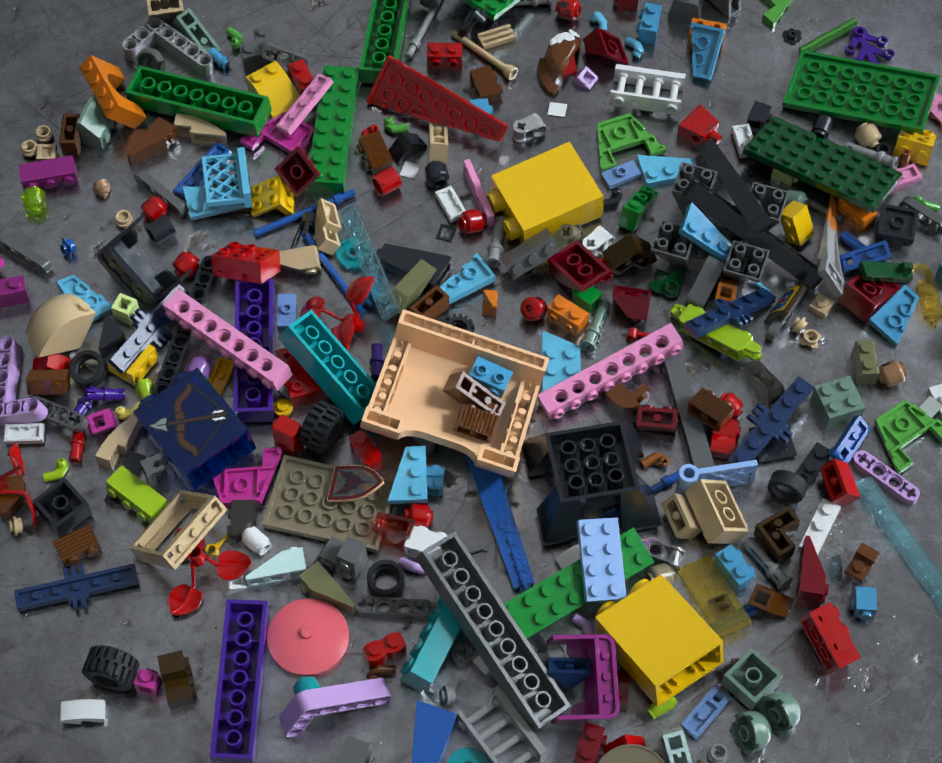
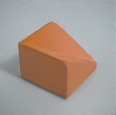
M483 290L482 315L495 316L497 314V290Z

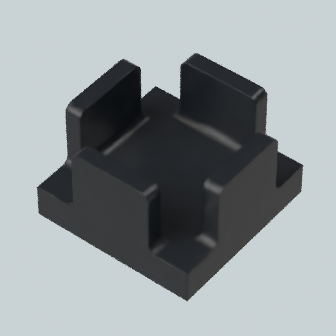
M882 203L875 237L883 238L886 240L888 247L895 250H901L903 243L913 244L919 210Z

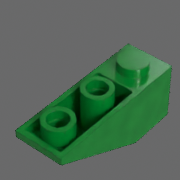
M642 186L623 206L617 225L634 232L642 223L659 192L654 191L651 187Z

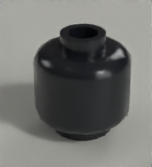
M431 161L424 169V175L429 186L442 188L447 184L449 172L443 162Z

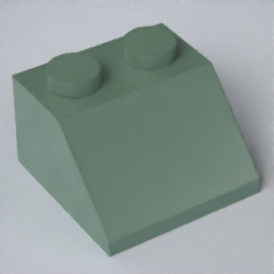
M90 95L77 121L82 143L103 149L105 144L109 142L112 129H115L117 125L116 121L106 117L96 97Z

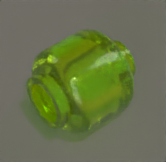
M28 187L22 193L23 209L31 212L32 215L42 213V210L47 207L45 192L39 187Z

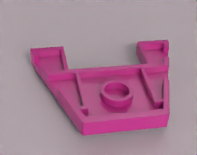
M284 112L267 122L259 137L243 136L240 139V144L254 151L266 139L289 154L297 146H300L306 154L314 135V128L302 121L291 136L279 131L276 125L287 113Z
M281 447L263 448L262 466L224 469L225 455L223 451L207 452L206 458L220 502L225 507L262 504L282 455Z

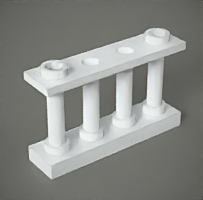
M616 64L614 82H618L617 91L611 90L609 105L679 116L682 100L676 99L678 91L683 92L686 74ZM625 83L636 85L635 92H624ZM643 86L653 87L652 96L641 94ZM660 89L671 90L670 98L659 97Z

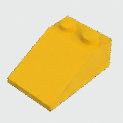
M276 61L246 77L249 92L269 97L272 108L269 116L272 119L287 112L300 97L286 72Z

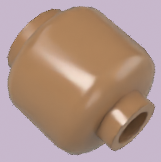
M892 360L879 367L878 379L881 384L885 383L887 387L891 388L905 381L907 372L902 362Z

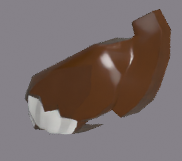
M571 29L568 32H563L553 37L549 41L544 58H540L536 75L540 87L547 95L553 97L560 90L557 84L563 81L565 67L579 46L581 50L582 39Z

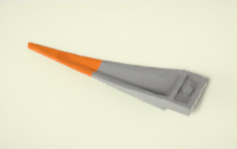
M831 194L818 255L817 274L824 279L827 288L837 297L843 293L844 278L837 241V197Z

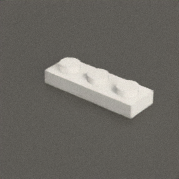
M824 498L822 499L799 545V550H801L807 535L810 536L817 555L819 554L841 506Z

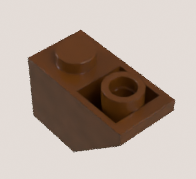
M23 475L7 477L9 487H6L5 490L27 492ZM0 492V515L4 522H8L27 502L23 495H1Z
M756 583L748 603L787 618L794 598Z

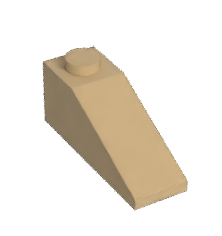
M429 121V162L441 161L447 164V126Z
M315 245L279 251L280 267L305 273V275L316 274V271L321 270L319 252Z

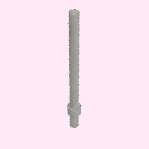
M438 8L429 10L416 36L411 39L405 54L407 59H411L415 50H418L421 45L420 41Z

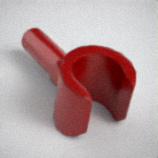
M630 328L626 340L635 342L637 337H646L651 333L639 332L636 328Z

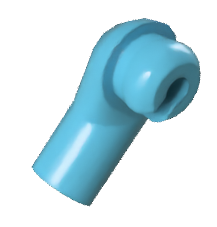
M630 36L626 38L624 44L634 49L632 55L640 58L641 54L644 53L642 44Z

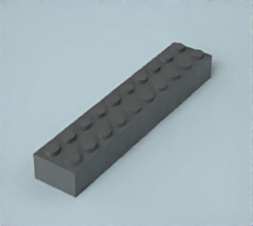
M454 531L423 550L416 557V560L505 695L534 732L571 707L457 533Z

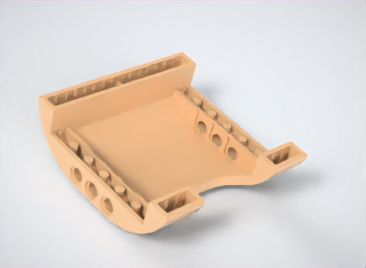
M403 309L370 403L364 412L360 428L395 440L406 436L422 438L465 453L473 460L476 467L513 479L549 358ZM478 356L513 371L502 398H500L506 404L497 421L490 443L453 431L462 404L443 392L449 376L462 371L469 375Z

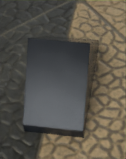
M401 132L388 151L393 160L399 165L426 149L427 145L417 134Z
M105 316L98 347L102 358H106L117 351L126 341L124 333L109 316Z

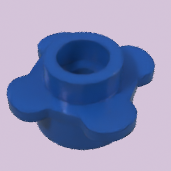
M62 238L60 250L69 259L72 258L71 254L76 253V246L71 239L66 240V238Z

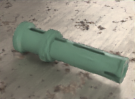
M600 300L592 322L585 329V336L579 343L582 350L587 352L595 351L596 341L601 337V327L611 307L609 301Z

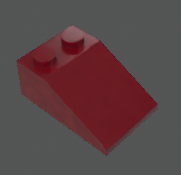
M578 240L548 258L550 274L561 284L579 292H584L612 273L604 263Z
M860 273L845 284L842 295L836 299L842 306L852 311L857 318L866 322L901 287L895 282L865 281Z
M806 535L800 551L794 607L815 610L825 603L829 584H826V574L810 536Z

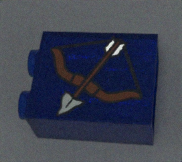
M198 367L190 373L183 372L178 374L168 388L158 395L151 394L146 396L139 403L138 408L133 411L144 433L191 492L197 491L256 449L248 428Z

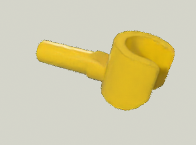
M225 534L216 544H208L205 549L206 552L209 553L211 549H215L211 556L216 557L219 554V548L229 538V535Z

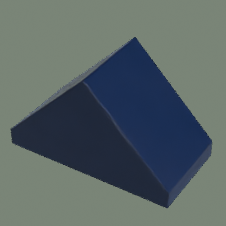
M548 657L549 676L568 690L591 676L590 658Z

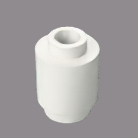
M248 527L242 533L241 541L255 554L262 556L270 549L271 543L269 538L256 527Z

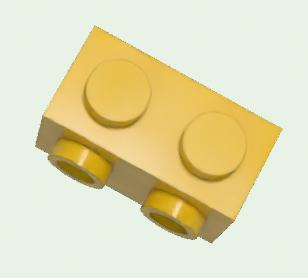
M793 200L783 209L781 225L783 226L787 242L802 246L815 234L807 205Z

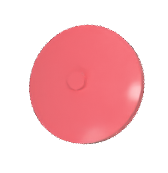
M313 598L300 599L287 604L273 617L267 632V644L273 661L286 673L296 677H318L333 670L345 657L349 646V629L342 613L332 604Z

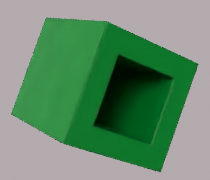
M593 286L584 292H579L575 289L572 291V302L589 314L602 300V292Z

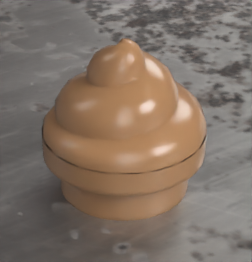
M107 179L94 182L93 192L106 199L110 191V183L107 182Z

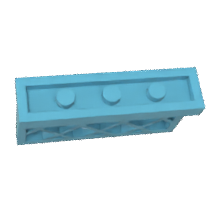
M244 147L237 148L238 153L202 157L207 207L244 203L245 208L252 207ZM227 160H235L231 164L226 163ZM215 162L213 166H210L206 163ZM220 166L225 167L222 171L217 168ZM230 170L235 172L232 176L227 174ZM212 172L217 174L215 177L209 176ZM222 177L227 179L224 182L219 181ZM231 182L236 183L234 187L229 186ZM213 184L218 185V187L215 189L211 188L210 186H212ZM222 189L228 190V192H226L225 194L221 193L220 191ZM234 193L240 197L231 198L230 196ZM215 195L218 196V197H220L219 199H216V200H210V199L213 198Z

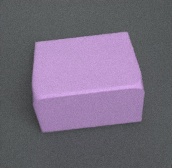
M585 66L577 73L572 82L584 89L590 90L598 77Z

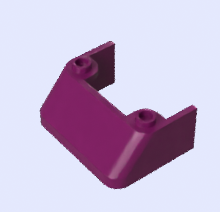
M607 634L553 635L546 640V645H566L569 658H590L591 676L585 679L586 702L576 703L571 709V715H558L553 718L551 725L584 724L585 722L610 720L616 717L620 706L614 639Z

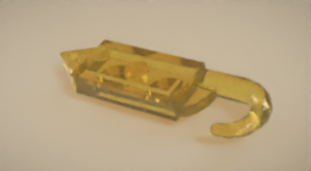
M917 263L913 265L912 275L916 269H921L926 277L919 280L916 286L923 319L927 320L934 328H937L939 320L942 318V306L937 286L930 267L923 263Z

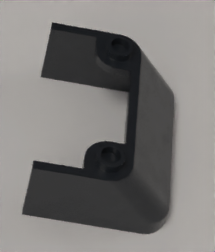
M142 214L108 242L97 253V259L130 297L137 299L140 308L148 309L182 283L192 270L189 268L178 278L168 270L161 271L158 275L133 248L139 240L138 233L134 227L144 218Z

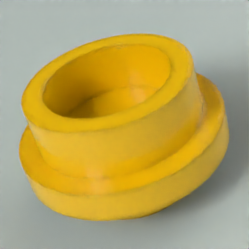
M283 398L274 403L276 415L281 416L284 414V416H289L291 414L293 405H291L290 400Z

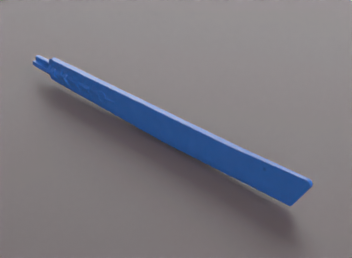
M463 453L513 589H520V592L523 593L530 589L535 582L501 475L474 466L473 460Z

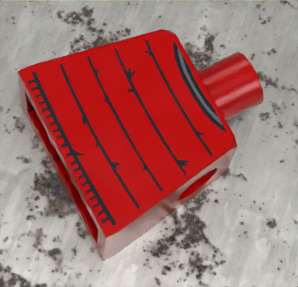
M701 104L678 125L677 135L698 146L710 137L718 145L723 137L717 133L719 121Z

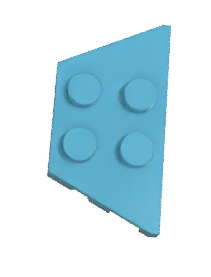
M542 331V356L549 358L542 379V392L581 372L580 346Z

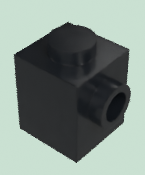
M757 101L754 102L747 119V124L750 125L751 129L760 131L770 122L773 114L770 113L772 106Z

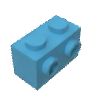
M646 2L644 9L640 10L639 19L642 20L637 23L636 27L640 43L655 45L663 5Z
M478 356L469 376L497 397L502 398L513 371Z
M731 544L715 554L713 565L736 595L753 585L756 576L755 570L744 561L739 549H735Z

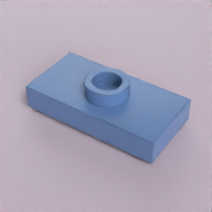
M633 160L601 173V178L609 190L641 177V172Z
M278 294L277 329L283 330L297 320V294Z

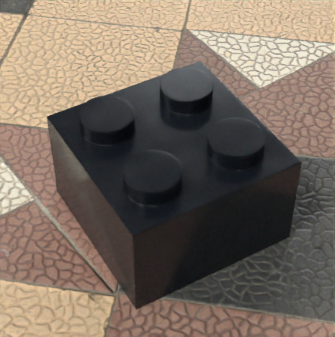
M65 477L32 501L39 515L60 538L92 515L87 501Z

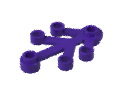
M860 26L854 27L851 30L850 36L852 41L846 45L844 51L847 56H853L857 44L860 43L862 48L857 57L853 58L854 60L863 61L865 55L870 63L876 64L879 63L875 55L883 57L886 61L894 59L895 52L892 49L884 51L869 45L867 42L869 41L877 44L880 48H885L888 43L887 37L870 35L865 28Z

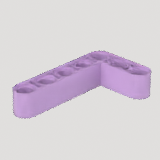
M5 336L0 340L1 427H5V424L40 422L48 414V409L35 397L16 400L23 348L10 336Z
M384 678L310 689L296 694L280 714L279 719L285 736L289 738L301 734L315 716L377 706L387 703L392 697Z

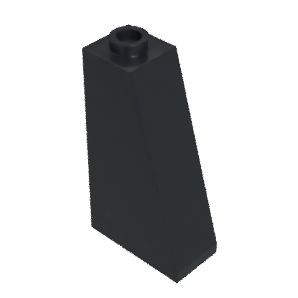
M385 243L375 254L376 267L400 279H403L421 259L436 268V272L424 288L427 292H430L435 286H440L452 269V257L392 244Z

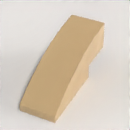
M176 113L174 125L179 136L191 137L192 143L214 145L218 142L223 146L228 145L226 133L217 126L194 116Z
M320 198L315 220L317 249L333 255L341 246L338 232L342 227L336 205Z
M136 413L128 418L106 438L95 455L98 465L113 469L120 453L126 455L127 450H131L144 424L141 414Z

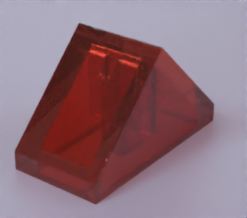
M378 512L372 526V531L389 542L397 544L410 539L416 520Z

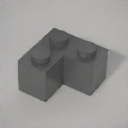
M270 25L253 28L254 42L239 45L244 71L263 68L272 63V61L264 59L260 52L262 43H275Z
M331 536L320 555L321 565L326 570H334L345 579L351 578L355 581L368 561L366 544L349 536L345 542Z

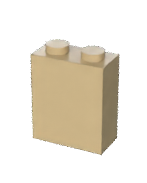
M146 0L149 19L153 17H175L184 12L182 0Z

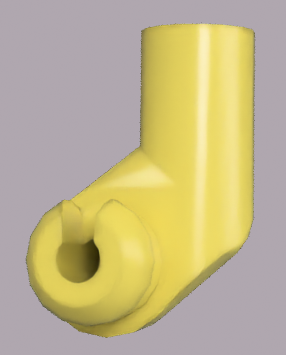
M137 402L131 409L119 406L115 409V414L120 420H127L136 413L140 414L145 407L140 402Z

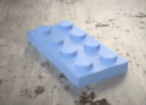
M618 518L576 521L585 602L624 599L626 597Z

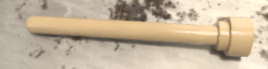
M456 30L451 31L452 37L502 70L504 77L509 80L515 78L518 68L512 64H504L466 37H459Z

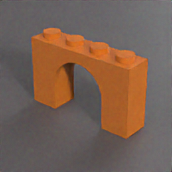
M92 55L79 66L107 118L133 129H136L147 118L139 104L125 99L116 91L126 80L119 67Z

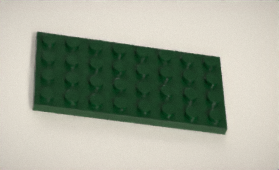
M775 116L750 140L742 151V154L871 213L876 211L903 175V173L894 168L882 165L879 161L869 159L863 154L849 150L845 146H840L829 139L816 135L814 132L804 130L798 125L791 124Z

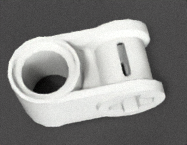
M598 226L583 239L582 244L597 257L608 246L612 245L615 237L602 226Z

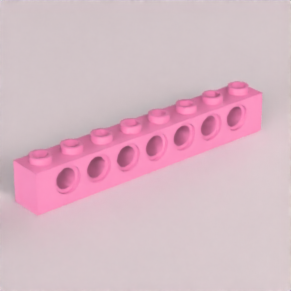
M177 289L163 303L166 310L165 314L172 321L174 319L177 320L183 329L191 330L197 339L201 340L202 338L210 348L218 349L224 358L232 359L238 368L246 369L248 374L254 379L259 378L268 389L273 388L278 391L292 376L289 365L180 289Z
M670 323L538 394L539 404L550 421L559 419L569 410H575L582 403L594 400L599 394L610 391L617 384L629 381L632 376L638 373H644L649 367L662 363L667 357L679 354L683 349V340ZM665 345L664 348H659L657 346ZM649 354L647 357H642L641 355ZM628 362L632 363V365L625 366L624 364ZM611 371L616 372L614 375H608ZM594 380L599 381L597 384H591ZM575 390H582L581 393H574ZM561 398L566 399L564 402H557Z

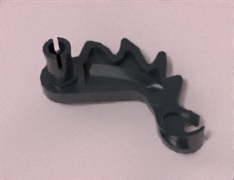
M471 8L457 35L463 38L478 21L483 23L486 20L493 25L497 19L493 21L488 18L487 14L484 13V9Z

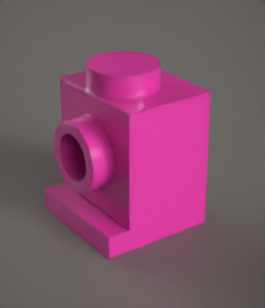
M110 408L87 415V429L89 433L95 436L113 431L118 427L114 413ZM105 421V426L100 427V422Z
M139 669L134 681V687L137 693L157 698L163 680L158 672L153 669Z

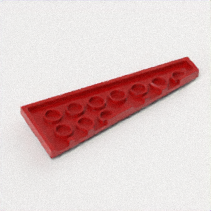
M390 55L386 57L366 100L369 104H375L382 108L409 114L419 119L463 130V132H470L497 142L502 141L509 127L506 123Z

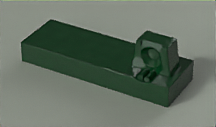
M861 261L858 264L862 278L865 281L910 283L914 279L912 275L914 269L912 262Z

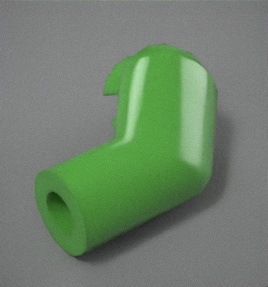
M229 27L226 30V34L232 38L230 45L234 49H238L239 45L242 44L243 36L232 27Z
M392 117L384 119L383 125L394 134L409 132L408 123L396 124L393 122Z
M921 196L913 197L936 213L938 212L939 204L923 200Z

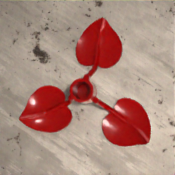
M373 276L360 277L349 285L346 298L350 300L349 305L354 314L348 313L344 318H341L323 309L325 300L322 297L315 296L303 305L300 317L312 309L319 318L321 312H324L341 321L339 326L331 329V332L348 351L353 334L361 333L365 327V322L359 318L360 314L356 311L354 304L360 305L366 299L375 278Z
M15 443L9 448L7 453L11 458L13 469L0 475L1 495L21 494L24 496L32 512L33 522L31 529H34L37 514L29 493L27 494L26 491L5 490L6 487H9L7 477L15 473L17 476L21 475V472L23 476L25 475L22 454L18 444Z
M178 527V528H177L174 537H175V536L179 533V531L182 529L181 527ZM203 538L183 560V562L189 560L191 563L192 584L191 587L181 584L172 589L168 599L170 613L172 615H186L195 611L200 606L203 595L201 591L194 589L195 567H201L205 561H208L213 566L218 567L217 573L220 578L232 581L238 579L246 572L252 560L244 553L228 550L219 554V563H216L209 558V555L204 554L205 540Z

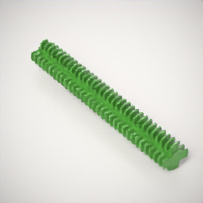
M854 17L800 46L799 53L802 50L812 52L822 47V45L824 46L857 27L858 22Z

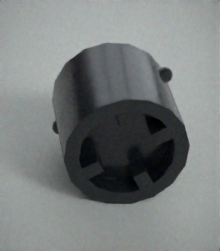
M165 214L144 226L147 235L156 246L176 235L175 227Z

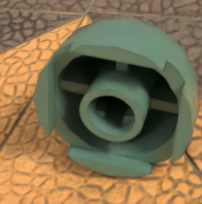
M775 691L761 699L762 703L759 704V712L774 727V733L786 734L798 724L801 711L798 701L792 695L784 691Z
M751 710L734 715L736 719L731 724L732 736L737 746L741 745L744 749L742 752L752 754L764 749L771 738V725L765 716Z

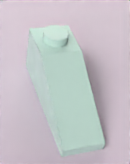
M290 547L287 550L281 551L246 575L247 587L299 579V575L306 570L303 547Z
M682 726L662 731L670 763H692Z

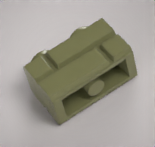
M855 341L852 357L856 384L874 385L879 376L874 341Z

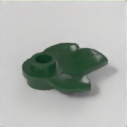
M676 268L668 274L663 270L656 269L655 281L648 283L650 289L655 293L664 294L668 298L679 296L681 292L680 285L684 281L681 270Z

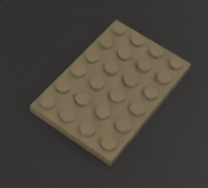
M284 455L264 515L262 527L321 541H329L332 536L345 542L349 536L366 544V551L378 553L392 504H388V498L395 479L380 476L384 484L365 498L348 502H327L335 466Z

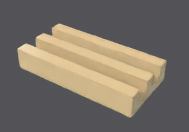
M507 24L478 33L477 38L482 48L486 50L515 41L516 35L513 34L511 25Z

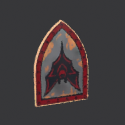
M335 466L327 502H348L365 498L380 488L384 481L376 471L366 466Z

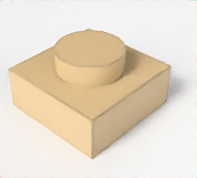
M38 144L37 161L56 158V144Z
M818 293L808 309L825 318L833 308L835 301Z

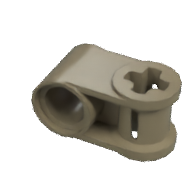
M566 223L554 233L553 238L562 250L574 241H579L581 231L579 228Z

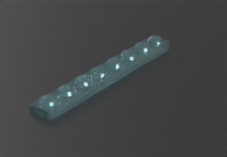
M353 203L342 211L340 216L364 276H373L375 278L370 291L381 318L387 321L400 312V308L359 208Z
M870 475L856 482L861 499L942 610L941 571L873 477Z

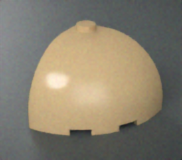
M61 294L46 300L34 311L27 324L25 334L28 335L30 348L38 358L81 348L96 312L89 304L73 294Z

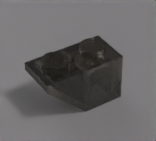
M255 499L231 501V507H228V519H231V525L227 526V537H231L232 545H236L242 540V533L245 529L257 526V504Z

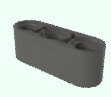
M711 255L707 257L686 298L685 304L704 308L725 267V262Z

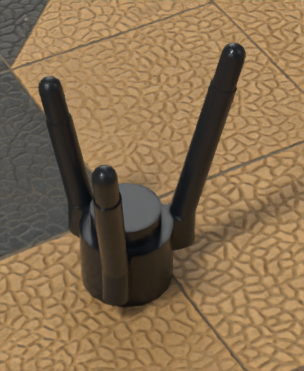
M309 211L303 213L290 249L295 248L302 228L304 229V236H307L308 231L315 229V213Z

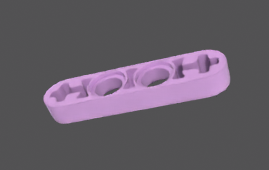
M863 450L855 453L852 464L857 470L903 503L913 505L917 502L920 491L916 486L870 453ZM864 458V459H865V462L863 461V462L860 463V462L858 461L859 459ZM879 468L883 471V474L877 476L872 470ZM894 479L898 481L899 486L892 487L889 484V480ZM910 492L913 493V496H911L910 498L907 497V494H909Z

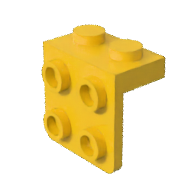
M900 130L893 157L901 156L903 149H909L911 151L910 162L928 166L936 135L930 130H924L923 134Z
M279 175L252 186L251 215L257 217L276 208L286 216L294 214V194Z
M149 344L123 374L118 372L109 362L107 364L108 371L136 387V382L142 380L158 360L156 348Z

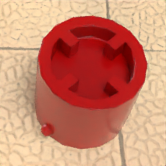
M392 166L371 177L372 184L381 197L402 187L400 176Z

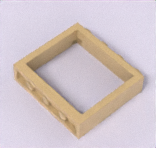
M180 490L129 549L141 562L176 570L228 509L216 496ZM182 495L184 499L179 501L178 499ZM191 508L199 509L162 552L154 551Z

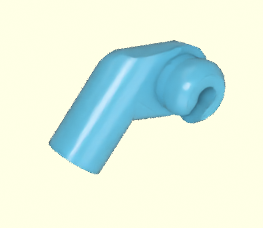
M598 11L592 13L590 20L593 23L598 22L599 28L607 31L606 18Z

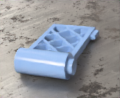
M757 460L700 469L692 464L683 465L679 470L676 493L686 495L685 491L700 479L725 480L728 486L753 483L758 462Z

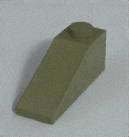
M421 259L394 287L384 304L398 314H401L403 309L410 311V306L415 304L437 269Z
M318 561L299 575V587L305 594L309 593L312 598L326 601L352 615L356 613L354 602Z

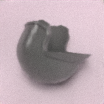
M144 48L134 59V69L137 71L140 65L165 71V60L158 50Z

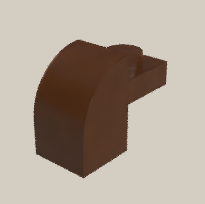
M620 383L606 393L605 403L617 415L632 417L638 414V407L648 401L650 388L645 383L630 394Z
M862 542L845 569L844 574L862 584L867 574L869 575L876 564L881 552Z

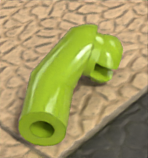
M58 459L54 471L43 473L45 483L63 478L69 468L66 459Z

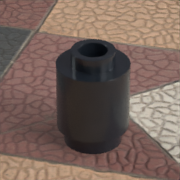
M818 115L811 132L822 138H828L833 120L828 115Z

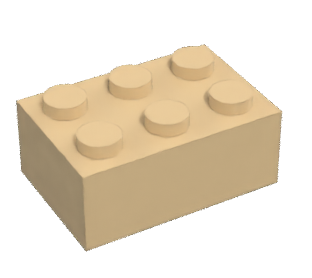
M700 479L685 491L688 503L692 507L695 518L708 543L734 544L750 532L725 480Z

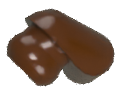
M376 665L367 672L366 678L370 680L379 678L381 675H395L396 666Z

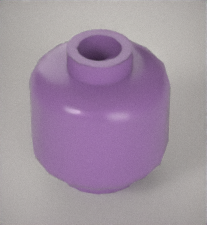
M202 355L191 358L185 370L189 382L195 385L206 383L213 371L211 360Z

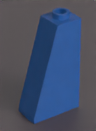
M419 700L417 701L412 763L442 762L456 726V713Z

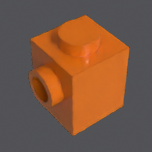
M720 278L715 300L722 298L725 301H734L739 282Z

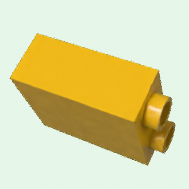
M570 141L491 175L492 191L486 193V197L494 213L502 211L506 219L502 221V225L510 241L518 238L522 244L548 228L553 236L563 224L567 223L572 226L577 224L583 225L603 216V194Z
M662 574L650 582L647 579L640 580L631 588L627 597L618 603L615 601L605 603L596 614L597 634H607L614 639L617 662L657 707L724 663L723 640Z

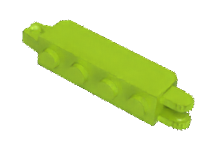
M677 303L670 310V315L680 322L681 332L736 361H742L745 357L755 362L761 360V345L753 341V336L749 332L742 331L729 323L696 338L683 329L684 324L707 312L699 306L689 304L685 307Z

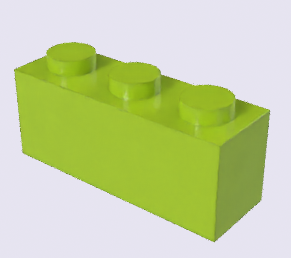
M122 465L106 481L107 493L112 498H119L126 509L135 511L137 516L144 522L148 521L151 524L167 506V499Z

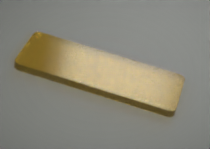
M709 556L681 567L680 571H678L679 576L720 638H726L751 626L752 621ZM724 594V600L716 602L715 597ZM728 603L729 609L721 611L720 606Z

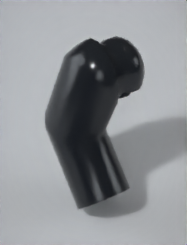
M613 188L611 190L612 194L609 199L603 200V209L615 207L622 199L620 188Z

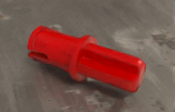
M85 430L80 433L73 431L72 440L69 442L71 448L68 460L71 463L81 462L82 449L85 447Z

